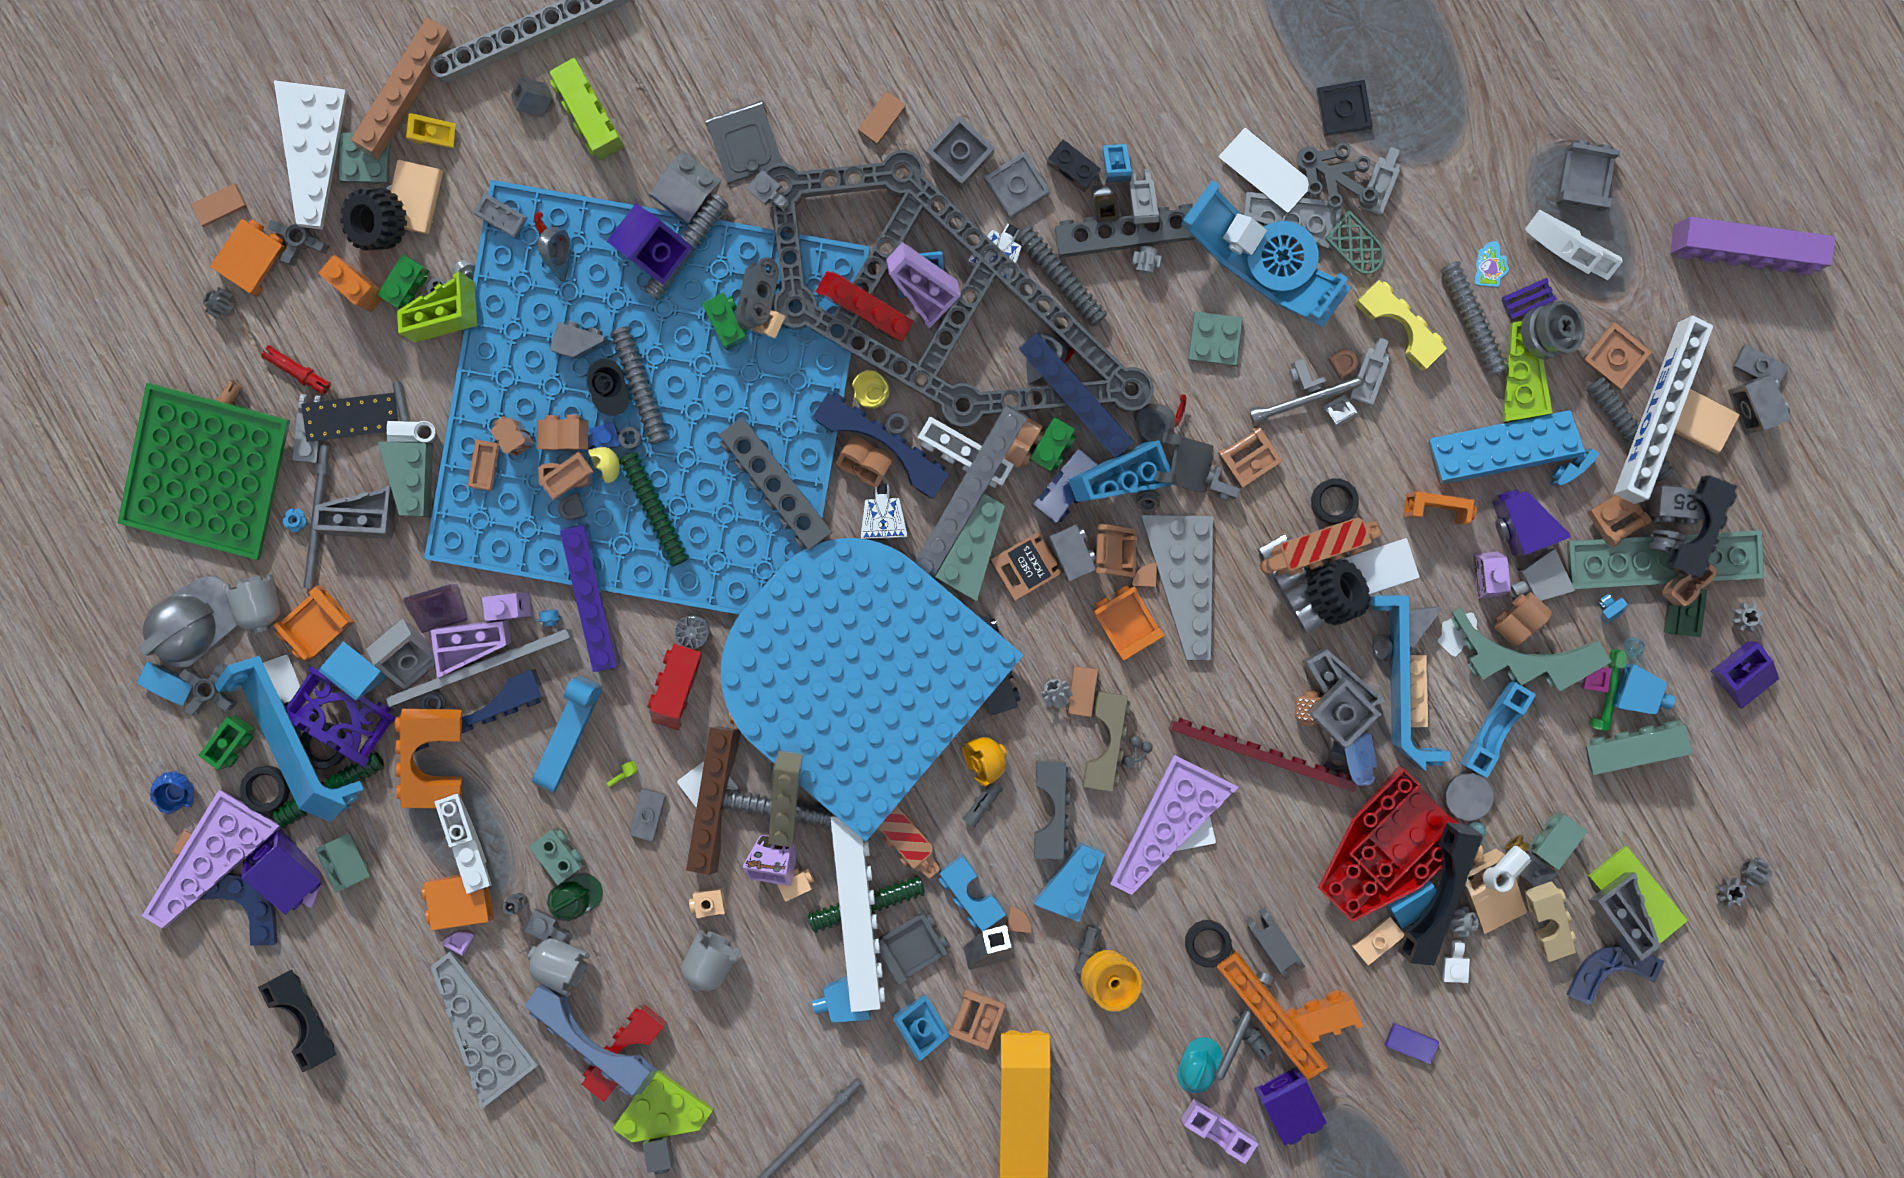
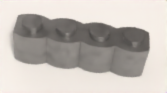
M1282 535L1260 547L1257 551L1262 560L1272 557L1271 552L1274 546L1292 539ZM1308 566L1302 567L1304 572L1291 577L1289 573L1279 575L1278 571L1270 573L1304 633H1308L1326 623L1324 619L1321 620L1318 617V613L1313 610V606L1308 599L1307 580L1309 577L1306 573L1309 571Z

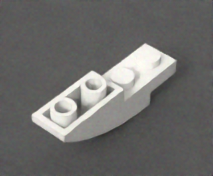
M1541 210L1536 213L1525 228L1532 237L1546 248L1587 274L1593 272L1609 280L1623 262L1622 257L1581 236L1579 230Z
M455 794L435 801L449 848L453 850L466 893L469 894L492 886L481 844L460 795Z

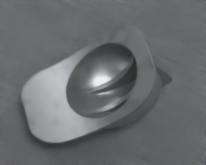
M202 577L155 605L149 611L143 624L142 632L145 641L137 646L143 655L155 654L166 664L176 668L187 667L197 662L237 626L223 587L226 583L218 577Z

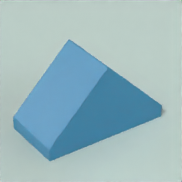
M1127 144L1103 145L1105 183L1129 182L1132 170Z

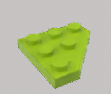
M658 1070L643 1093L635 1095L613 1127V1130L631 1142L699 1131L714 1108Z

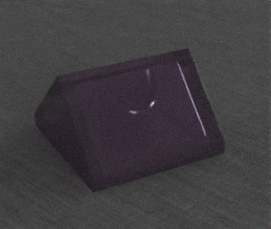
M449 584L404 597V602L421 633L468 620L458 584Z

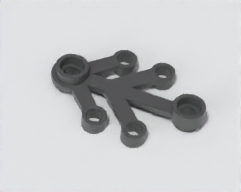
M1340 143L1335 149L1318 151L1314 147H1304L1298 152L1296 161L1300 168L1306 170L1309 184L1307 192L1311 197H1318L1322 193L1323 186L1317 181L1316 170H1318L1325 176L1329 196L1328 207L1330 209H1340L1343 202L1342 196L1338 194L1336 182L1359 196V204L1363 208L1371 209L1377 205L1379 193L1375 188H1364L1344 175L1345 173L1356 171L1361 173L1368 171L1371 162L1367 156H1360L1354 162L1330 166L1323 161L1334 158L1345 160L1349 157L1350 147L1348 144ZM1345 149L1347 153L1340 154L1338 150ZM1306 155H1311V156L1313 157V159H1312V160H1306V159H1305V156H1306ZM1364 161L1367 163V166L1361 167L1358 163ZM1317 186L1319 191L1313 192L1311 187ZM1371 193L1374 197L1368 199L1365 197V194ZM1337 199L1340 203L1334 205L1331 203V200Z

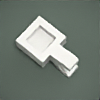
M1451 940V956H1443L1442 980L1444 982L1468 983L1470 959L1463 957L1465 943H1462V940Z

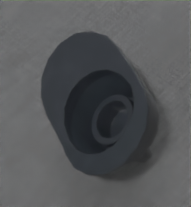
M599 359L595 361L587 372L588 391L591 394L595 407L601 413L608 416H617L626 410L629 403V393L621 367L613 360Z

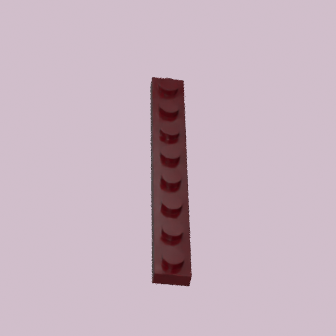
M1179 718L1178 722L1171 721L1169 727L1171 731L1355 792L1357 784L1351 780V775L1339 771L1337 775L1328 773L1329 768L1319 764H1315L1314 768L1305 765L1306 760L1295 756L1292 757V760L1283 758V752L1271 748L1269 752L1260 750L1261 745L1251 741H1247L1246 745L1237 742L1238 737L1224 733L1223 737L1215 735V729L1203 725L1201 729L1192 727L1193 722L1183 718Z

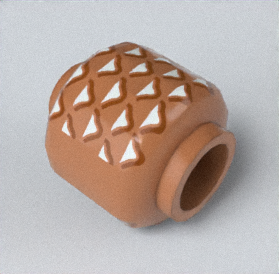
M1305 691L1304 695L1296 698L1295 719L1300 721V725L1319 726L1307 713L1321 698L1319 692Z

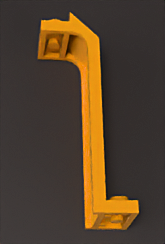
M1010 1030L1006 1033L1001 1032L999 1178H1048L1050 1035L1037 1030L1030 1033H1020L1015 1030Z

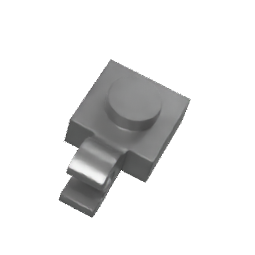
M763 170L746 188L765 206L770 200L782 211L789 206L788 201L778 193L782 188L781 185Z
M537 908L533 911L524 931L541 940L549 939L551 936L562 942L566 941L570 934L569 931L555 925L558 918Z

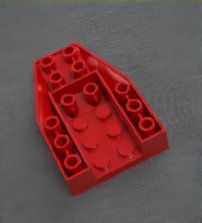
M1400 766L1391 773L1352 818L1318 885V888L1351 922L1422 888L1442 868L1439 841L1446 822L1459 824Z

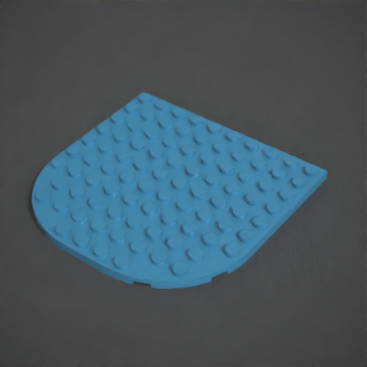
M841 538L818 543L810 550L806 548L794 555L777 570L736 619L725 642L721 661V684L726 706L742 734L773 763H776L779 751L803 754L800 786L863 840L867 841L1024 655L903 553L871 540Z

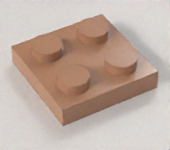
M1613 322L1584 356L1582 361L1600 376L1605 377L1616 389L1622 390L1652 352L1617 323Z

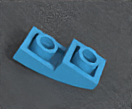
M1593 448L1585 449L1583 456L1574 458L1573 462L1575 465L1572 463L1563 464V466L1559 465L1552 474L1554 479L1550 484L1561 486L1575 479L1589 468L1600 453Z
M147 661L137 680V684L183 706L192 685L179 676L170 673L171 670Z

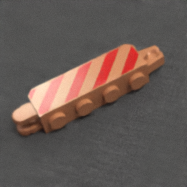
M1357 517L1274 546L1271 552L1272 557L1261 561L1259 567L1261 572L1265 574L1278 571L1279 575L1289 573L1291 577L1304 572L1302 567L1309 565L1311 570L1324 565L1323 560L1328 558L1330 562H1333L1337 559H1343V553L1350 552L1352 556L1363 552V546L1371 544V540L1382 534L1377 521L1364 523V520Z
M897 804L878 827L885 835L882 839L891 849L895 847L899 851L900 855L898 858L906 867L911 865L913 869L918 868L930 879L940 870L939 865L932 856L933 843L902 807Z

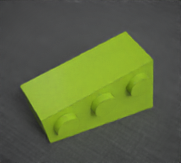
M458 271L453 275V279L443 285L441 283L438 284L430 294L425 297L421 295L397 311L398 334L416 343L477 326L475 282Z

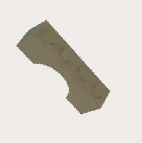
M1097 691L1094 715L1106 724L1109 732V742L1106 750L1099 757L1086 761L1083 787L1113 792V786H1118L1120 773L1116 772L1117 762L1121 763L1123 757V749L1120 748L1121 739H1125L1127 725L1123 723L1124 717L1129 715L1131 701H1127L1128 696Z
M785 751L778 752L773 772L768 844L793 847L798 825L799 810H797V799L802 774L803 754Z

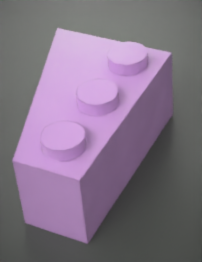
M903 242L887 258L890 276L903 294L911 301L917 313L919 312L928 328L961 296L958 281Z

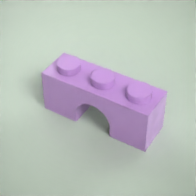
M1196 1099L1192 1100L1181 1118L1184 1126L1203 1138L1208 1137L1212 1139L1225 1152L1244 1164L1247 1163L1258 1146V1142L1253 1135Z

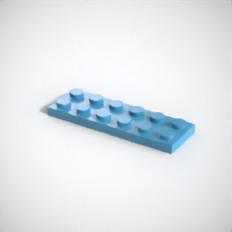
M1571 410L1430 438L1428 442L1441 485L1581 457L1585 453Z

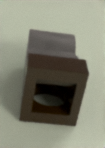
M1112 185L1092 187L1093 206L1097 223L1119 220L1117 195L1113 193ZM1106 212L1111 213L1109 215H1102V213Z

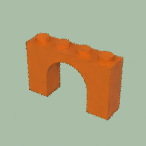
M402 709L400 717H396L395 731L400 732V740H396V754L400 755V762L396 763V777H400V785L397 784L396 799H401V808H436L435 801L455 794H459L462 799L461 776L428 775L417 767L413 759L415 749L426 742L460 741L462 735V710Z

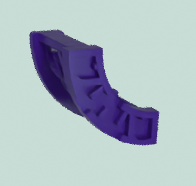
M310 666L308 669L310 673L287 707L284 708L292 725L323 743H327V746L365 767L370 760L368 756L391 721L394 722L396 717L389 713L391 709L383 703L378 702L376 705L363 696L357 701L366 707L359 710L352 697L319 672V669L316 670ZM320 681L325 685L322 691H318L316 688ZM332 686L342 692L331 693ZM313 690L318 697L314 700L310 697ZM345 701L350 711L352 725L345 723L337 724L327 732L323 731L326 716L320 706L329 702ZM313 709H316L320 716L316 722L310 720L312 715H316L312 711ZM369 713H374L381 718L372 732L362 729V724L371 725L374 723L367 720L366 717ZM342 729L352 731V735L346 732V738L340 739L338 732ZM361 736H369L364 745L362 746V748L360 749V751L358 752L361 743Z

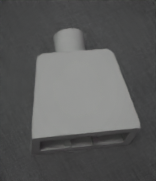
M1556 549L1546 550L1519 569L1517 572L1521 582L1511 586V591L1515 598L1521 594L1525 596L1532 592L1540 601L1575 591Z

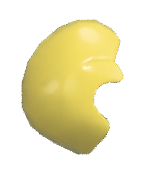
M865 370L859 373L853 380L854 398L861 406L867 409H876L885 404L890 394V388L887 380L881 374L874 370Z
M606 447L590 449L589 454L595 468L602 470L601 479H604L605 483L614 482L620 471L619 459L616 453Z

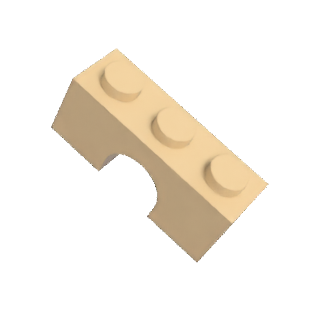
M1552 881L1525 890L1529 911L1538 922L1550 919L1545 927L1535 930L1539 949L1547 961L1551 962L1576 953L1574 943L1577 940L1573 930L1569 927V923L1572 920L1568 910L1564 907V903L1567 901L1561 888L1558 889Z

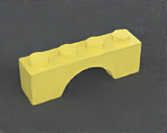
M1378 280L1354 304L1370 320L1379 317H1390L1400 322L1408 335V347L1405 355L1421 371L1427 369L1447 349L1443 345L1445 341L1440 335L1432 333L1427 328L1428 324L1420 316L1416 317L1410 311L1411 307L1403 299L1399 300L1393 294L1394 290L1389 284Z

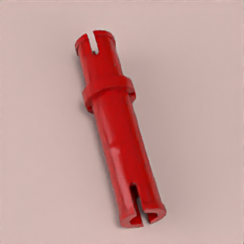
M271 345L265 348L268 350V353L263 350L261 354L262 359L267 360L298 379L301 385L311 387L322 396L327 393L324 390L325 388L330 389L331 382L315 374L314 370L310 367L305 368Z

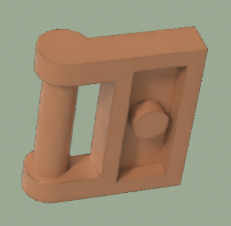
M1259 426L1253 428L1252 433L1237 443L1218 452L1220 458L1241 488L1282 462V459ZM1258 440L1261 443V447L1237 463L1231 458Z
M1617 495L1587 512L1606 543L1612 548L1619 545L1621 540L1640 528H1646L1652 523L1650 516L1643 512L1638 503L1633 504ZM1632 514L1634 517V521L1616 532L1611 530L1610 527L1628 515Z
M965 988L963 1002L953 1026H950L948 1034L989 1050L1006 1004L972 989ZM973 1001H976L980 1004L968 1033L962 1029Z

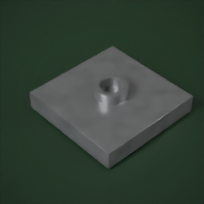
M1025 151L984 177L1009 218L1014 217L1051 193Z

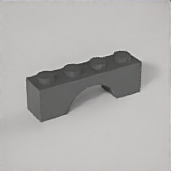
M1036 760V786L1044 789L1052 797L1054 813L1052 819L1044 828L1034 832L1035 859H1064V853H1068L1069 840L1064 839V829H1069V815H1065V805H1070V791H1066V781H1070L1071 768L1066 767L1065 761Z

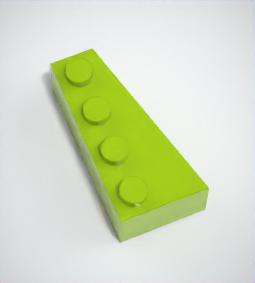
M575 57L549 71L553 78L550 80V83L556 93L561 92L564 98L561 103L568 115L573 114L576 120L573 124L580 135L584 134L587 140L585 145L591 156L596 155L601 161L624 148L625 145Z

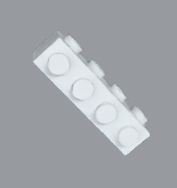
M929 417L918 436V439L922 441L920 446L931 452L934 449L943 453L941 458L951 464H954L955 461L964 465L962 470L965 472L969 470L982 447L932 417ZM1003 459L989 485L993 488L997 485L1002 487L1014 464Z

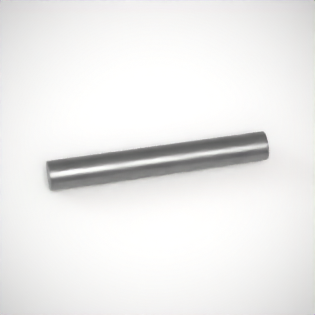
M402 382L392 383L399 419L403 422H410Z

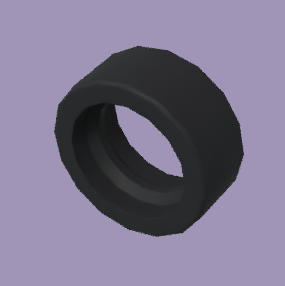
M1331 478L1321 482L1314 489L1311 496V507L1314 514L1321 521L1328 524H1339L1349 520L1356 513L1359 506V496L1355 487L1350 482L1341 478ZM1338 487L1347 493L1349 504L1342 514L1330 515L1323 510L1321 497L1327 489Z
M325 723L323 731L327 732L335 724ZM340 730L338 737L340 739L346 738L345 732ZM305 732L302 733L300 742L312 767L327 769L339 764L345 758L344 755L337 751L332 758L327 760L316 758L310 750L312 736Z
M273 766L254 768L244 776L240 785V795L244 804L251 810L261 813L273 811L284 805L290 794V789L281 770ZM260 775H269L278 783V796L270 803L259 802L252 794V783Z
M1202 920L1189 928L1185 936V948L1189 957L1196 964L1202 967L1213 968L1229 957L1232 950V940L1228 931L1220 923L1213 920ZM1204 930L1216 931L1222 939L1220 952L1211 958L1199 955L1194 947L1196 936Z

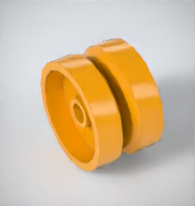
M1102 950L1095 953L1086 961L1082 968L1081 983L1084 991L1101 1008L1108 1011H1121L1129 1008L1137 1000L1141 992L1142 978L1139 970L1122 954L1114 950Z

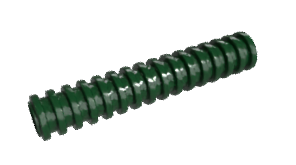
M630 453L622 457L619 464L623 465L622 470L626 471L627 474L625 476L630 479L629 484L633 485L632 490L633 492L636 491L637 494L635 496L637 499H640L639 504L643 505V512L647 513L646 519H650L649 525L654 527L652 531L657 533L656 539L661 541L659 545L664 547L662 551L663 553L666 552V559L670 560L669 565L673 567L688 560L690 556L685 554L686 548H682L683 542L678 540L680 536L675 533L676 528L672 527L671 524L673 522L672 520L669 521V514L665 513L666 508L662 507L661 504L663 502L658 499L659 494L655 493V486L652 487L651 485L653 481L648 479L649 473H645L646 467L641 465L643 463L642 459H638L639 453Z
M372 751L368 756L370 760L365 767L353 762L350 764V767L346 766L344 771H338V775L333 774L331 779L326 778L325 782L320 783L328 789H338L358 781L363 782L365 777L370 778L372 773H378V769H384L383 759L377 752ZM294 798L292 802L288 801L286 806L282 805L279 809L273 810V817L276 823L284 829L288 827V824H293L295 820H300L301 816H307V812L298 808Z
M917 875L915 879L908 878L907 882L902 880L901 884L894 883L892 887L888 885L886 889L880 888L878 892L874 890L875 905H871L872 914L877 909L882 911L883 907L888 909L889 905L896 906L898 902L902 904L903 900L910 901L912 897L916 899L918 895L925 896V889L921 878ZM840 902L837 903V906L830 905L829 909L824 907L823 911L816 910L814 914L812 912L808 913L809 924L814 933H818L820 929L824 931L825 927L830 929L834 924L838 926L842 922Z

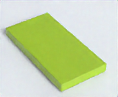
M1624 845L1590 873L1588 877L1601 891L1623 873L1636 872L1637 883L1641 894L1644 896V904L1648 916L1651 917L1660 944L1688 920L1631 850Z

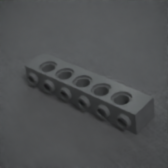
M1193 204L1179 205V209L1169 210V207L1158 208L1159 222H1155L1158 225V231L1149 232L1146 229V223L1134 224L1133 212H1131V216L1124 217L1121 216V213H1118L1119 220L1097 223L1096 217L1084 218L1083 222L1074 223V220L1061 221L1058 226H1055L1058 258L1196 240L1183 226L1180 229H1174L1170 225V219L1178 218L1182 223L1192 209ZM1126 224L1131 225L1134 228V234L1130 236L1125 235L1122 232V226ZM1100 228H1107L1111 236L1103 239L1098 235V230ZM1077 231L1085 232L1087 240L1078 242L1074 238V233Z
M743 417L719 434L723 439L719 442L728 454L732 451L737 457V460L734 461L743 473L746 470L752 477L749 480L758 492L762 489L766 494L767 498L764 501L772 511L777 509L782 517L779 520L787 530L790 528L794 530L797 534L794 539L802 549L807 547L810 550L833 533ZM742 441H749L751 444V449L746 454H741L738 450V446ZM757 460H764L766 463V468L761 473H756L753 469V464ZM772 479H778L781 483V487L777 492H771L768 489V483ZM786 498H793L796 502V506L792 511H786L783 508V502ZM801 517H808L811 521V525L807 530H800L798 527V520Z

